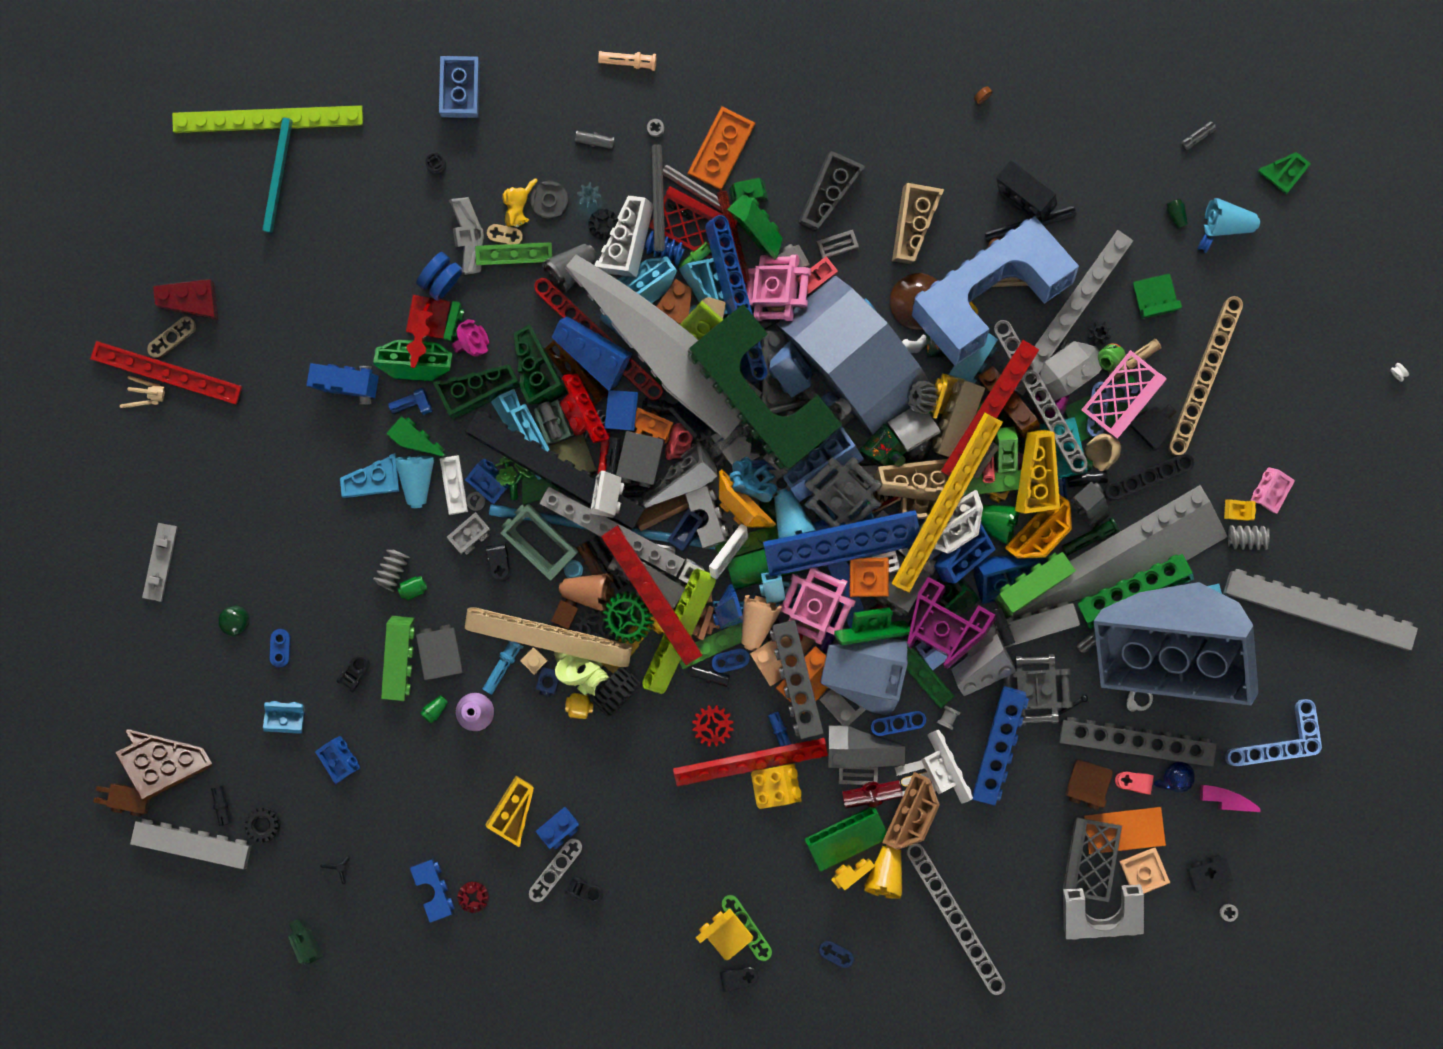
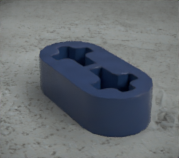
M824 941L819 947L821 956L838 966L848 968L853 964L854 957L849 950L831 941ZM831 945V949L836 952L835 955L831 953L825 955V951L822 949L823 946ZM838 953L842 956L848 954L850 962L842 964V959L837 957Z

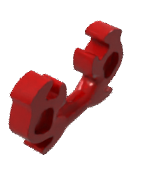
M609 439L601 442L598 474L600 471H606L607 459H605V455H608Z

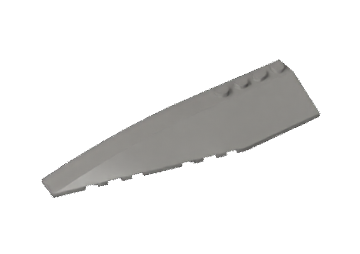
M575 255L565 267L580 287H584L587 290L588 297L592 301L595 300L601 307L600 311L602 314L610 318L612 321L611 325L630 348H634L638 352L639 359L648 364L652 369L650 372L655 378L658 377L662 381L663 388L726 440L740 422L737 418L739 413L735 408L731 410L724 402L726 397L722 393L719 395L714 390L712 380L710 378L706 380L700 372L701 367L699 364L696 363L694 365L688 358V349L698 339L628 286L585 259ZM746 380L750 387L760 397L762 392Z
M1201 485L1071 560L1070 563L1076 570L1071 576L1052 589H1048L1039 598L1033 599L1023 609L1015 611L1009 618L1014 619L1025 613L1037 612L1038 609L1057 606L1056 604L1068 601L1069 603L1087 596L1096 595L1104 588L1109 589L1116 586L1115 584L1120 580H1128L1137 572H1145L1156 563L1162 564L1168 561L1173 555L1179 556L1183 554L1187 561L1228 536Z

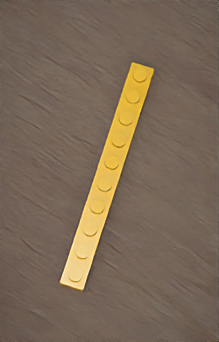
M984 413L891 584L910 593L1002 425V421Z

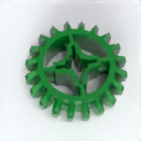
M625 591L623 595L618 593L616 598H610L611 603L606 604L609 610L603 612L605 615H608L603 621H608L609 625H606L605 628H611L609 635L616 634L615 640L621 638L622 643L629 641L630 644L634 643L635 640L637 642L641 641V636L647 637L646 631L650 632L652 630L649 625L654 624V621L650 619L653 615L649 612L644 601H642L641 596L638 595L636 597V592L634 591L630 594L628 591ZM623 602L633 603L627 610L618 608ZM638 610L641 612L642 619L638 616ZM626 614L631 615L632 619L630 621L627 620ZM616 616H618L620 619L619 625L617 623ZM630 625L639 627L634 633L625 631Z

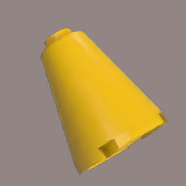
M888 845L882 846L875 861V867L872 868L864 885V891L876 896L880 894L885 895V898L900 899L902 895L901 850Z

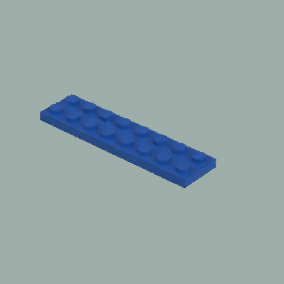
M914 510L765 541L763 545L771 577L910 548L920 531L917 513Z

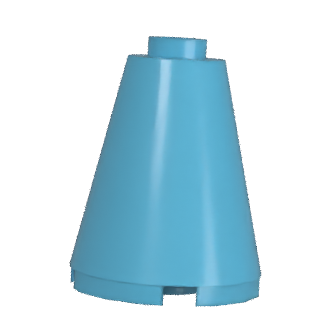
M1219 198L1210 200L1206 208L1204 219H1208V225H1204V230L1208 236L1253 233L1259 228L1260 219L1256 213Z
M418 455L417 457L403 456L396 458V466L406 503L411 505V508H422V504H426L434 464L432 456Z
M787 488L777 491L774 503L778 539L816 531L815 526L794 493L788 491Z

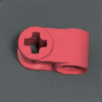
M677 423L671 428L665 450L667 460H672V458L682 460L680 456L690 449L693 436L681 423Z
M1120 772L1115 777V784L1121 789L1151 795L1154 776L1143 773ZM1126 776V779H1129V783H1125L1124 785V782L1121 781V778H1125Z

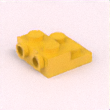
M863 858L855 864L856 869L854 870L849 864L847 866L843 864L835 870L836 875L831 880L838 889L842 887L846 890L875 867V865L869 858L867 860Z

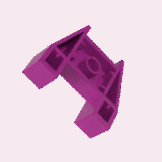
M927 577L918 592L907 644L908 648L911 649L918 639L946 655L947 659L943 665L945 669H948L988 634L996 620V616L978 605L968 622L938 604L946 591L945 586Z

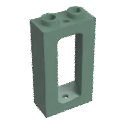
M529 503L526 506L521 505L514 512L517 516L513 520L508 518L501 526L503 530L500 533L551 581L577 554L578 550ZM524 518H530L564 550V555L556 564H551L516 531V527Z

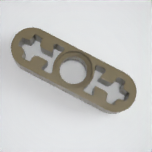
M182 317L149 343L147 348L149 355L156 359L165 356L195 332V321L190 317ZM185 321L187 323L191 322V324L189 325L191 328L190 330L184 329L181 331L184 334L183 336H181V334L177 330H175L177 327L179 330H181L184 327L183 323ZM171 332L177 335V340L174 343L167 341V335ZM162 339H163L164 343L169 346V347L166 348V347L163 345V346L159 349V350H160V353H159V354L156 353V352L153 353V351H154V348H153V347H154L155 345L159 347V346H161V345L163 344L162 342H160V340H162Z

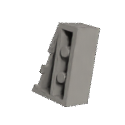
M998 634L993 636V641L988 645L980 646V651L972 657L970 655L951 669L956 684L963 696L991 685L1016 672L1011 657Z

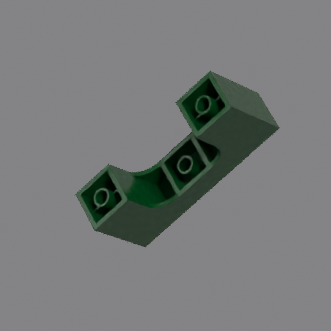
M742 304L688 349L689 354L687 356L694 365L696 363L699 364L701 367L700 372L706 380L708 378L712 380L714 390L719 395L722 393L726 397L724 402L731 410L735 408L739 413L737 418L743 425L748 424L751 428L749 430L750 434L756 440L759 438L762 441L763 445L761 447L768 455L772 454L775 457L774 463L780 470L784 468L786 471L841 427L842 424L818 395L790 416H778L768 409L740 372V361L743 355L768 335L746 306Z

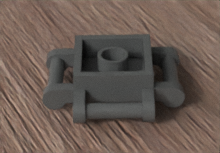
M832 457L828 460L829 463L812 480H808L805 483V486L814 493L805 503V506L808 509L811 508L829 525L828 528L837 527L842 522L846 525L861 522L875 508L878 509L881 506L879 500L872 493L882 483L869 475L858 464V460L855 457H852L845 465H841ZM833 469H836V471L819 488L816 486ZM850 469H853V470H854L860 477H862L870 486L867 488V487H866L852 472H850L849 470H850ZM819 499L837 515L834 520L816 503ZM867 499L870 503L854 519H851L849 515L856 511Z
M1048 654L1045 657L1026 658L1015 656L1016 672L1003 678L1004 686L1012 688L1011 678L1016 677V689L1025 691L1026 698H1029L1027 708L1022 709V725L1042 722L1058 724V708L1073 707V703L1070 702L1069 686L1071 670L1055 669L1054 654ZM1048 664L1049 670L1022 671V665ZM1056 675H1061L1063 702H1057ZM1013 705L1006 708V711L1017 710ZM1051 708V714L1025 716V710Z

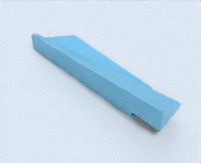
M515 389L503 393L491 401L501 420L509 426V430L521 432L525 435L526 440L538 442L542 445L541 448L548 452L549 448L527 405L523 404L520 406Z

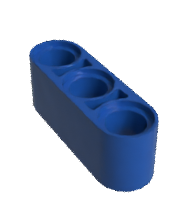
M914 711L878 718L871 722L870 729L877 736L919 729L925 725L926 717L922 712ZM916 714L922 717V723L918 726L912 723V717ZM896 718L903 720V727L901 729H895L893 726V721ZM876 722L884 724L883 732L877 733L874 730Z

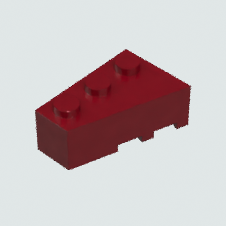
M211 279L153 286L155 305L157 307L218 320L215 285Z

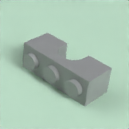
M704 486L685 493L690 510L692 512L705 510L709 517L707 525L697 529L702 548L707 549L728 542L726 538L729 536L728 530L725 525H722L721 518H723L720 507H716L715 500H717L714 489Z

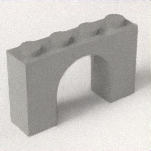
M1141 884L1121 886V907L1115 915L1106 919H1095L1086 914L1083 888L1063 890L1064 932L1066 939L1077 940L1079 938L1144 934V894Z

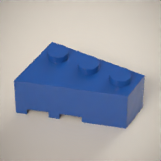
M310 363L306 386L328 393L375 398L379 376L373 374L372 370L365 368L357 371L354 367L344 366V368H339V366L332 364L325 366Z

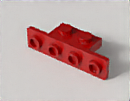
M579 374L564 375L562 380L569 394L560 402V405L574 435H582L587 430L593 443L607 441L609 436Z

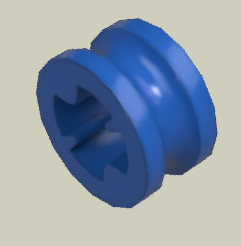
M1204 234L1197 249H1202L1204 253H1207L1214 238H1208Z

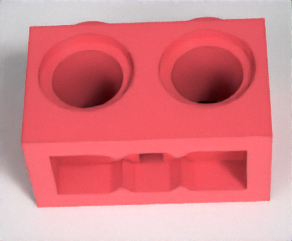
M827 256L810 268L811 276L808 278L807 297L833 275L838 274V270ZM801 276L796 279V280L798 281V287H799V288H800Z

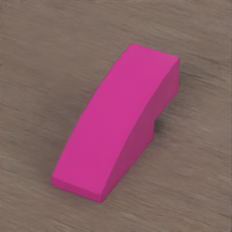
M1200 785L1199 800L1218 801V809L1260 812V808L1256 804L1235 792L1215 786Z

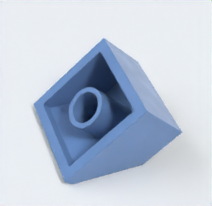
M791 341L787 342L771 359L769 372L774 379H778L782 390L792 398L811 386L812 368Z

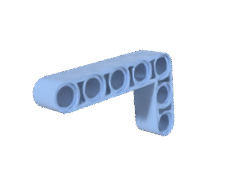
M1305 699L1299 700L1295 705L1299 739L1233 748L1225 754L1226 763L1231 766H1243L1318 754L1322 749L1315 704L1311 700ZM1303 703L1309 705V711L1306 714L1301 711ZM1306 722L1312 724V730L1309 733L1304 730ZM1310 741L1315 743V749L1312 752L1307 749V744ZM1290 744L1296 746V752L1292 755L1288 752ZM1271 747H1275L1277 749V755L1275 757H1271L1269 755V749ZM1253 749L1258 752L1256 760H1252L1249 756L1250 751ZM1233 752L1239 755V760L1236 763H1233L1230 759Z

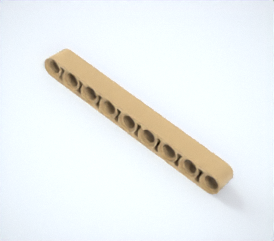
M1232 296L1228 298L1222 306L1168 444V452L1174 457H1178L1187 451L1243 308V302L1239 297ZM1229 302H1235L1237 310H1231L1228 306ZM1222 319H1227L1230 322V328L1222 326ZM1215 337L1223 339L1222 346L1216 345ZM1209 354L1216 357L1215 364L1208 361ZM1202 372L1209 374V381L1202 380ZM1195 390L1202 392V399L1195 398ZM1188 407L1195 409L1196 415L1194 417H1190L1187 414ZM1181 425H1186L1189 428L1187 435L1181 433ZM1174 443L1181 444V452L1174 451Z
M467 609L465 629L468 631L618 667L629 666L632 646L627 643L484 609Z

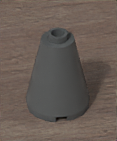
M582 244L546 259L542 262L544 272L548 270L550 274L548 278L558 290H564V293H566L576 282L565 269L567 264L575 255L592 263L595 260L596 251L591 245Z

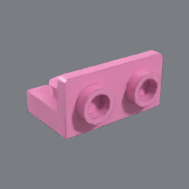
M1268 467L1263 473L1258 487L1254 490L1251 501H1255L1272 513L1277 514L1295 480L1278 469Z

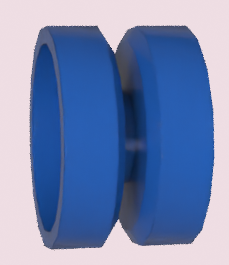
M443 252L438 253L427 264L416 281V284L423 290L430 288L429 295L436 301L442 299L451 290L463 272V268L456 262L449 265L450 258Z

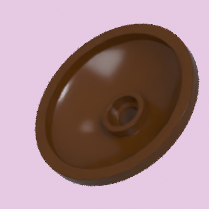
M923 273L909 274L900 279L892 289L890 309L894 318L902 326L912 330H924L912 317L913 305L918 293L927 291L934 282L938 281L934 277Z

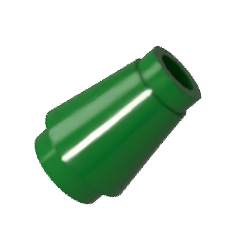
M439 695L438 698L423 707V711L420 714L432 724L433 721H437L448 701Z

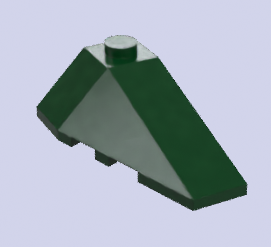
M531 324L515 332L514 341L518 358L517 367L520 375L519 384L527 403L531 405L552 402L568 393Z

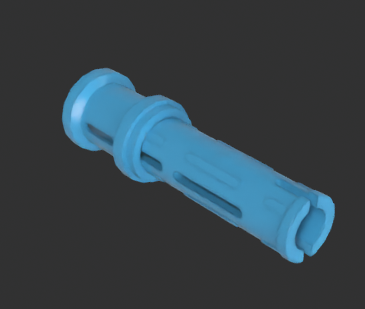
M509 641L505 650L500 653L499 657L501 658L482 688L484 691L493 695L510 664L515 663V657L519 650L523 649L524 646L522 644Z

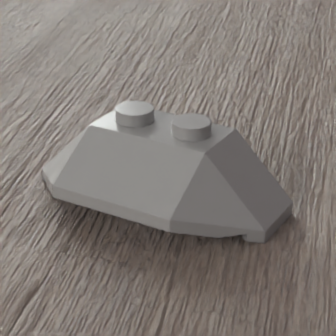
M1073 341L1043 362L1039 376L1054 401L1069 395L1099 374L1102 367L1097 357L1100 351L1096 346ZM1042 392L1038 393L1042 401H1044L1046 395Z

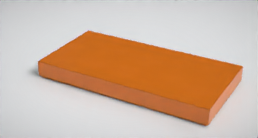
M721 106L687 174L722 191L756 123Z
M1161 807L1084 815V819L1122 826L1118 851L1166 846ZM1087 824L1086 833L1089 837L1099 832L1095 825ZM1109 827L1103 833L1110 841L1116 836L1117 829ZM1101 834L1092 839L1098 849L1107 843ZM1088 842V854H1092L1096 850L1092 846V844ZM1108 845L1100 853L1113 852V850Z

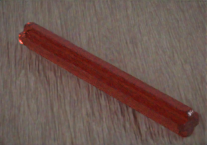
M720 191L717 193L722 216H725L729 222L744 283L750 281L736 224L734 217L727 210L730 207L727 191Z

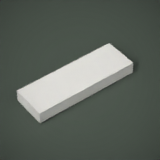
M459 455L440 458L449 515L468 512Z
M740 524L710 564L711 577L718 579L748 539L747 526Z

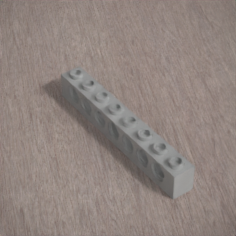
M548 487L540 502L541 505L599 536L618 525L640 558L677 577L685 562V559L604 516L590 514V508Z

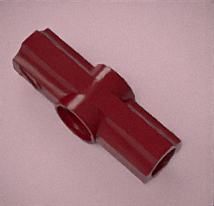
M899 780L882 784L874 781L868 782L862 788L842 792L846 809L862 805L877 807L883 801L903 797Z

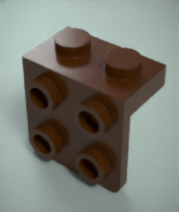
M1080 759L1076 760L1065 795L1070 797L1069 801L1078 804L1084 801L1088 803L1087 807L1096 810L1099 807L1104 808L1107 801L1104 799L1112 778V770Z

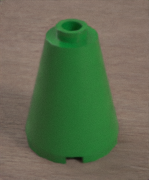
M982 504L981 524L986 533L1002 543L1008 544L1014 535L1013 530L1015 525L1017 526L1020 512L1015 511L1016 507Z

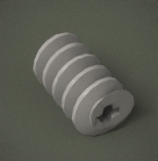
M1233 525L1229 526L1228 546L1230 547V544H1233L1234 550L1237 549L1238 544L1241 545L1242 550H1244L1246 544H1248L1249 550H1252L1254 544H1256L1257 550H1260L1261 545H1264L1265 550L1268 549L1270 539L1269 528L1266 530L1265 526H1261L1258 530L1257 526H1253L1252 529L1249 526H1245L1243 530L1242 526L1239 525L1235 530Z
M393 549L386 550L390 557H383L387 563L380 564L383 571L376 572L380 578H373L377 585L394 592L391 586L398 585L394 579L401 578L397 572H404L400 565H407L404 558L410 557Z

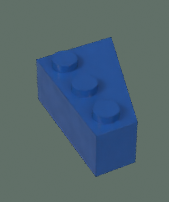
M980 523L978 536L949 554L942 552L934 567L943 582L957 583L996 549Z

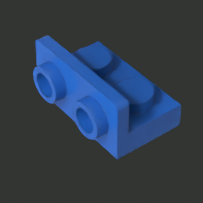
M486 459L478 462L465 479L493 505L499 500L506 489L510 487L508 484L502 486L500 482L496 481V476L500 473L494 464Z
M341 736L329 741L315 751L335 784L360 769L357 759L352 755L347 743Z
M565 806L535 832L544 841L548 849L553 847L556 850L564 843L562 839L566 835L571 837L579 830L577 826L580 823Z

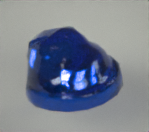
M1176 762L1168 767L1164 780H1156L1154 785L1166 790L1185 792L1193 786L1195 781L1194 770L1187 763Z

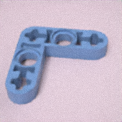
M1097 382L1093 385L1090 399L1096 393L1095 389H1098L1104 382ZM1123 386V387H1115V389H1117V388L1123 389V390H1124V393H1125V395H1124L1123 398L1127 397L1126 386ZM1128 386L1131 389L1130 394H1136L1140 391V387ZM1104 388L1105 393H1102V399H1114L1113 388ZM1128 400L1116 401L1118 403L1128 404ZM1102 402L1103 413H1107L1108 402ZM1092 403L1089 406L1088 411L1094 414L1092 410L1093 406L1096 404L1100 405V403ZM1088 416L1086 431L1089 436L1094 438L1102 434L1104 428L1097 423L1100 431L1094 434L1090 427L1094 426L1095 421L1091 420Z

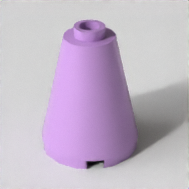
M480 693L465 695L460 699L456 707V718L459 724L469 731L485 729L491 724L494 717L492 702L487 696ZM471 708H473L475 711L474 715L472 716L469 713Z

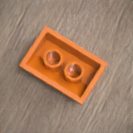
M814 646L804 658L815 701H817L828 687L820 683L826 655ZM797 674L792 675L790 678L791 684L794 686L800 685L801 677ZM784 679L776 689L786 698L784 687L787 686V683ZM802 693L795 696L796 703L799 705L804 704L806 696Z

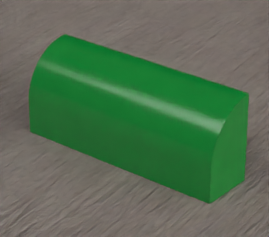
M764 549L735 557L727 565L734 590L763 583L761 574L769 572ZM808 569L781 574V577L802 572Z
M869 807L805 838V841L821 872L883 842L887 831L876 808Z

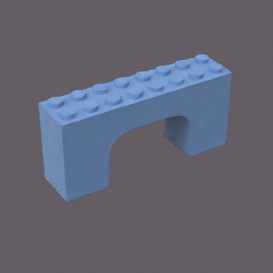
M1034 216L1030 220H1024L1017 229L1008 231L1001 240H995L985 251H979L972 260L963 262L956 271H950L943 280L934 282L927 291L918 293L915 297L912 317L956 366L985 346L989 332L988 326L969 305L970 301L1002 279L1014 277L1023 280L1045 304L1074 283L1079 265Z

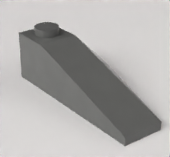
M700 441L680 456L682 460L675 467L671 465L666 476L663 479L659 478L655 485H652L642 495L645 508L696 490L715 480L718 476L716 465Z
M829 725L828 768L905 766L904 745L871 735V733L857 730L848 725Z

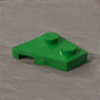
M1294 152L1285 158L1261 167L1257 172L1287 194L1311 163L1297 152Z

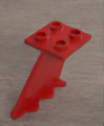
M413 295L406 328L407 333H412L415 336L414 341L407 345V350L411 355V368H415L419 357L426 353L427 349L424 346L426 336L444 339L450 301H436L434 298Z

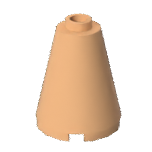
M750 595L745 596L741 643L745 649L755 651V649L761 647L781 612V605L776 607V603H767L766 598L755 596V599H750Z

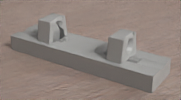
M158 523L142 598L163 601L178 531L177 526Z

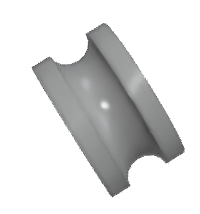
M652 119L647 124V130L651 136L659 137L664 133V125L661 120ZM653 124H655L656 126L661 125V127H659V132H656L655 130H650L653 129Z
M1224 904L1220 908L1219 913L1223 920L1231 922L1238 917V909L1234 905ZM1228 907L1234 911V914L1230 915L1231 918L1224 914V910L1227 911L1226 908Z

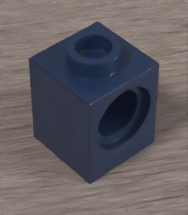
M542 667L536 689L540 690L539 694L550 697L551 693L556 694L559 680L555 675V670ZM546 677L553 679L554 683L550 688H546L543 685V680Z

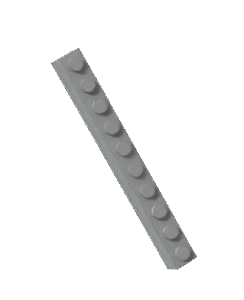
M1116 231L1035 344L1039 352L1032 363L1038 374L1042 369L1043 362L1052 356L1133 242L1131 238L1121 231ZM1028 376L1026 382L1031 385L1035 377ZM1021 381L1014 390L1020 398L1026 392Z
M1240 569L1229 572L1223 592L1225 595L1403 650H1412L1418 628L1413 627L1412 622L1402 620L1400 623L1394 621L1395 617L1385 614L1383 617L1377 616L1376 611L1369 609L1361 611L1357 609L1358 606L1346 603L1345 606L1339 604V600L1330 597L1327 600L1322 599L1318 593L1309 592V594L1302 592L1301 588L1291 586V588L1283 587L1284 583L1273 580L1270 583L1265 581L1263 576L1254 575V577L1246 575V571Z

